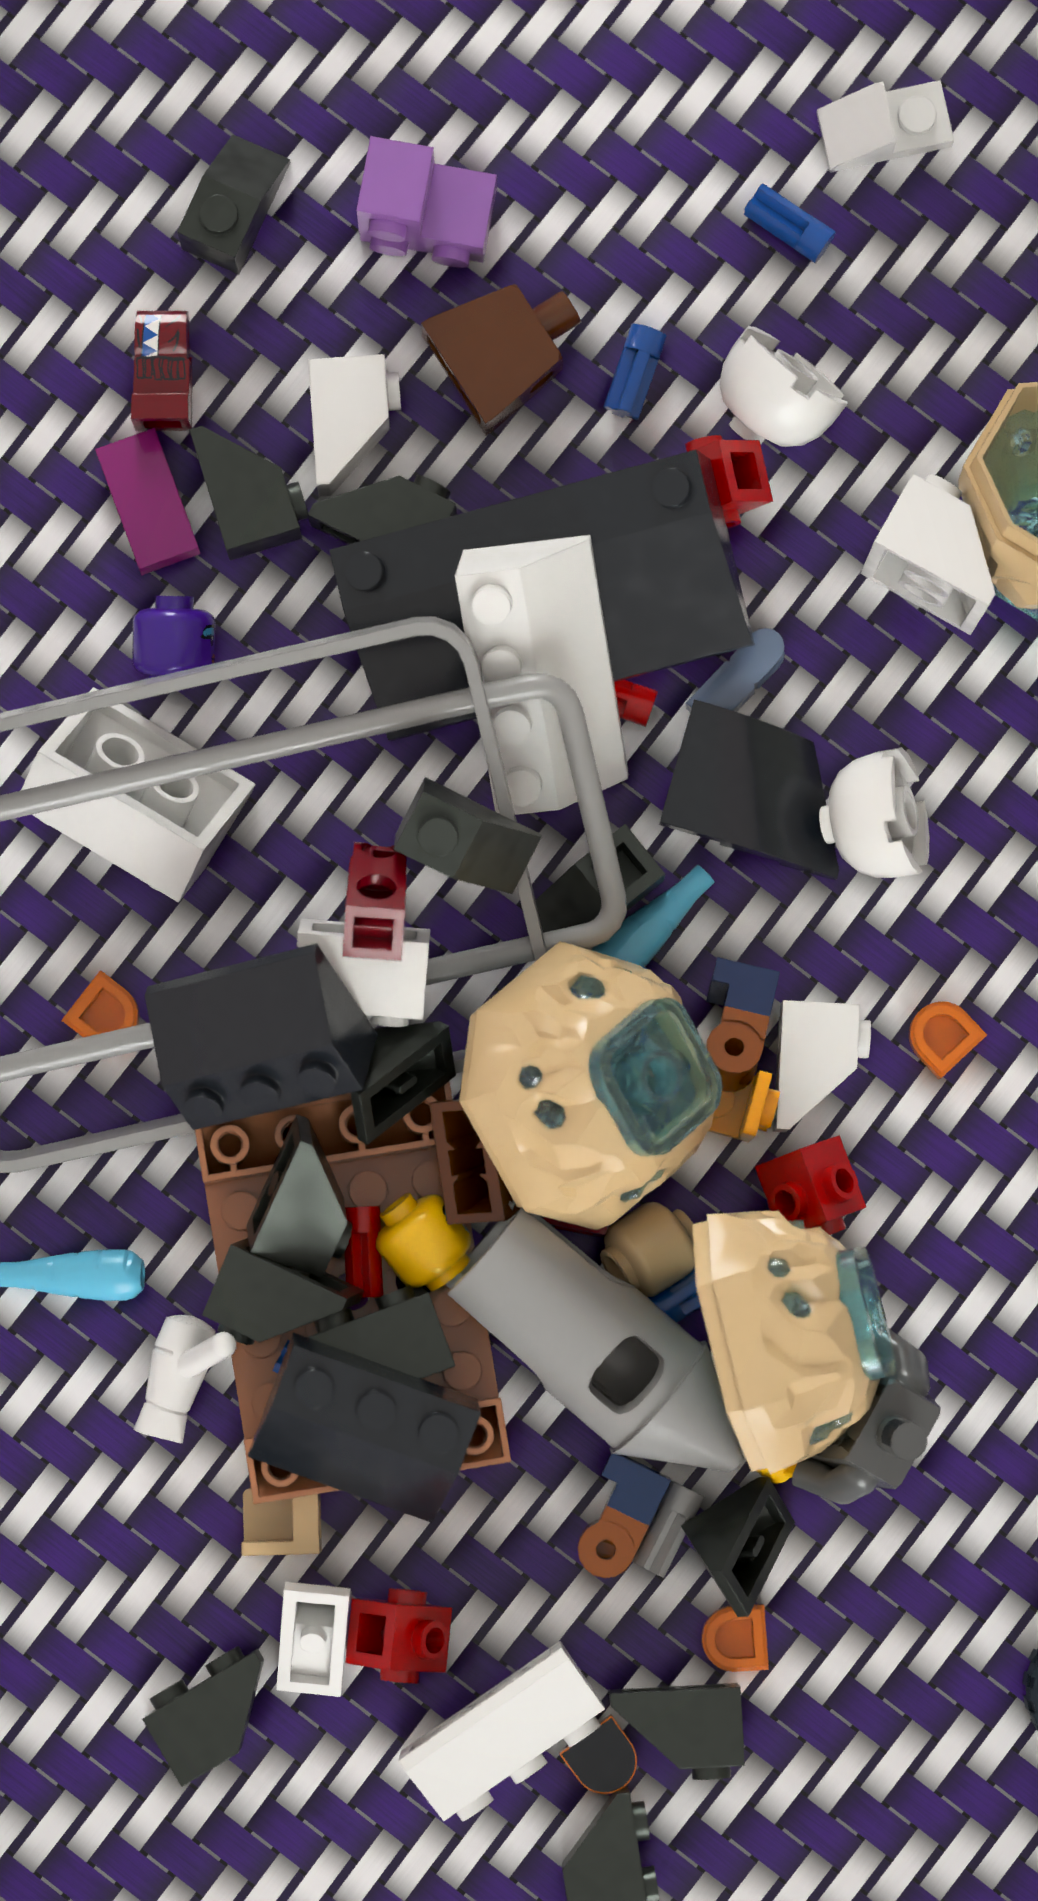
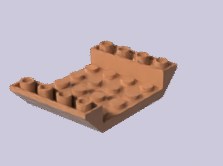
M450 1081L368 1145L358 1140L350 1093L196 1129V1141L202 1179L205 1185L218 1274L230 1245L248 1238V1220L296 1114L309 1119L341 1189L345 1207L380 1206V1213H382L391 1203L408 1192L416 1200L430 1194L443 1197L429 1103L453 1100ZM381 1219V1229H382L386 1224H385V1223L383 1222V1220ZM471 1223L464 1224L471 1233V1245L466 1252L467 1255L475 1248ZM345 1252L340 1259L331 1258L325 1271L326 1273L337 1278L345 1273ZM382 1257L383 1295L398 1290L396 1286L397 1275ZM445 1284L439 1289L431 1291L429 1295L453 1357L455 1367L422 1379L478 1400L481 1415L460 1470L511 1462L502 1402L498 1394L488 1330L447 1294L451 1289ZM370 1297L362 1308L351 1310L354 1319L379 1311L375 1298L378 1297ZM314 1322L260 1343L254 1341V1344L247 1345L236 1342V1350L231 1355L254 1504L339 1491V1489L248 1457L249 1449L278 1373L272 1371L287 1340H291L293 1333L304 1337L318 1333Z

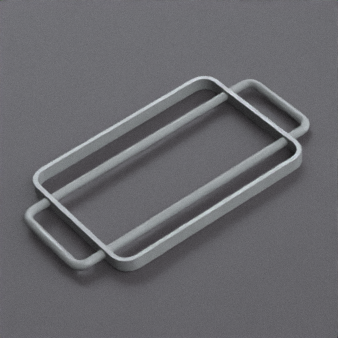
M435 616L412 617L0 713V732L404 638L433 635L446 640L458 651L465 667L469 683L468 688L0 795V822L470 713H476L499 813L517 822L490 709L531 699H544L554 706L558 715L600 893L601 910L599 915L594 920L584 924L543 933L528 867H526L517 884V889L529 936L430 958L427 965L426 985L536 961L559 941L585 949L593 948L608 941L621 928L627 913L624 882L583 707L576 692L564 680L547 673L524 674L484 684L478 657L469 637L454 623ZM150 1022L0 1056V1082L153 1048L154 1042ZM466 1049L453 1052L456 1073L463 1072ZM177 1114L23 1150H0V1173L27 1171L195 1133V1130L191 1128L182 1114Z

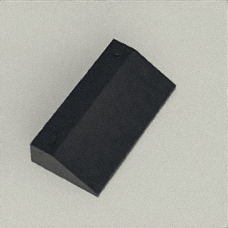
M696 449L329 550L343 611L350 632L412 617L431 616L454 623L464 632L455 573L463 550L591 535L614 682L755 645L711 460ZM433 635L413 636L357 649L377 708L469 687L465 667L458 651L446 640ZM470 713L388 732L386 735L389 741H394L477 719L476 713Z

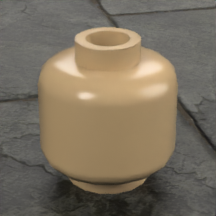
M648 1202L639 1206L607 1229L606 1236L604 1237L605 1249L600 1253L604 1269L614 1277L634 1285L646 1297L657 1296L690 1274L695 1267L693 1222L682 1210L676 1209L671 1212L668 1208L657 1202Z

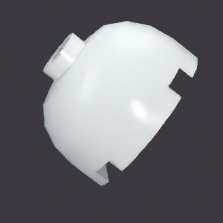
M747 326L726 357L720 378L723 402L735 415L729 423L730 427L745 440H760V444H762L767 439L783 447L802 446L819 438L847 406L848 402L841 399L844 394L828 377L797 352L794 356L780 349L773 352L780 341L756 327Z
M902 747L878 751L853 760L839 771L831 785L829 805L822 806L819 811L820 828L827 844L836 843L842 859L859 873L875 878H896L920 874L923 872L920 866L927 865L929 859V827L925 801L916 803L913 793L908 786V783L920 780L909 754Z

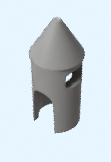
M521 1208L510 1219L498 1221L468 1255L471 1258L469 1264L446 1284L451 1289L447 1294L520 1358L538 1376L547 1392L610 1445L611 1453L726 1472L734 1471L743 1460L737 1436L726 1413L719 1379L707 1342H698L634 1285L608 1273L539 1215L525 1212Z

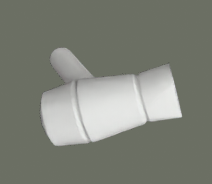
M173 1315L166 1317L154 1344L155 1349L152 1351L145 1396L146 1403L143 1405L133 1430L145 1435L183 1443L188 1416L187 1412L191 1409L208 1368L230 1357L235 1352V1338L227 1332H220L215 1335L216 1331L209 1324L194 1316Z

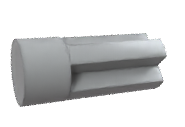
M671 1480L632 1562L664 1578L686 1535L681 1525L696 1516L705 1497Z

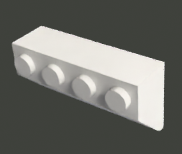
M591 535L463 550L455 573L464 633L469 637L477 654L484 684L534 673H547L564 680L576 692L583 707L602 790L627 780L629 776ZM531 699L490 709L515 815L560 810L578 802L560 723L554 706L544 699ZM488 767L495 812L499 813L495 792L490 776V771Z

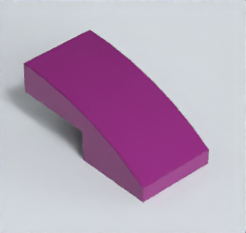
M155 428L95 449L141 575L201 554Z

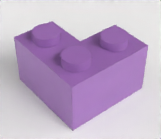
M370 136L356 209L360 241L370 242L369 248L372 251L389 256H406L407 249L431 253V259L434 262L450 267L465 268L469 266V261L484 263L497 193V175L435 164L434 147Z

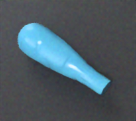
M696 865L680 882L626 918L621 928L608 941L593 947L591 950L640 965L641 967L646 966L662 948L695 901L715 883L714 880L701 866Z
M91 1250L20 1262H0V1287L33 1289L55 1295L91 1300L127 1301L135 1298L142 1292L145 1285L144 1261L130 1250Z

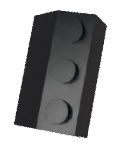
M318 944L147 986L145 1000L161 1084L193 1130L363 1090L378 1034Z
M293 1333L249 1449L248 1457L432 1523L459 1473L481 1415V1410L476 1398Z

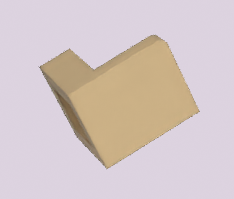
M251 1488L243 1492L244 1541L241 1543L242 1556L321 1553V1493L254 1504Z

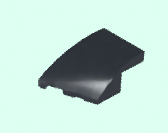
M694 699L659 825L718 841L721 846L779 861V865L837 880L839 866L834 843L827 844L820 828L819 811L822 806H826L814 742L753 717Z

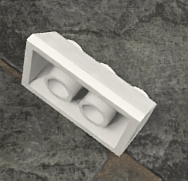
M912 474L876 537L860 574L971 635L995 596V590L971 507L959 499L962 495L961 490L947 480L933 474H928L924 480Z
M93 687L89 692L97 691L98 689ZM123 704L68 716L40 748L21 790L198 749ZM227 769L32 815L90 849L96 855L105 858L145 882L151 888L160 891L179 903L207 867L256 784L235 771Z
M559 1641L400 1752L398 1762L443 1821L457 1813L463 1822L494 1800L488 1790L510 1776L514 1783L518 1784L545 1766L548 1762L542 1753L561 1739H564L567 1745L572 1747L597 1730L601 1724L595 1716L605 1710V1707L568 1651Z

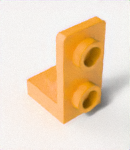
M760 1070L753 1077L749 1085L735 1092H724L715 1088L716 1102L713 1121L708 1131L745 1142H750L756 1137L757 1130L767 1132V1129L771 1128L780 1096V1091L769 1088L772 1073Z

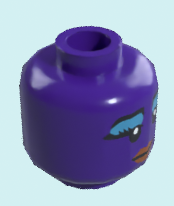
M156 596L155 608L142 609L133 618V667L139 673L148 675L149 679L214 664L216 624L214 616L206 610L194 609V596Z

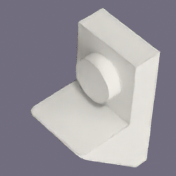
M941 80L887 92L884 82H877L817 109L816 112L830 172L952 147L954 142Z
M285 1582L276 1690L341 1697L347 1628L352 1599L350 1588Z

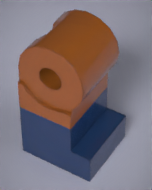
M717 957L706 1002L722 1005L723 1008L719 1025L711 1031L702 1055L716 1089L724 1092H735L744 1089L752 1082L763 1051L779 979V971Z
M610 1453L601 1475L616 1482L599 1519L585 1527L580 1534L578 1542L579 1560L583 1567L592 1575L601 1578L616 1577L623 1573L631 1564L671 1482L670 1477L625 1455Z

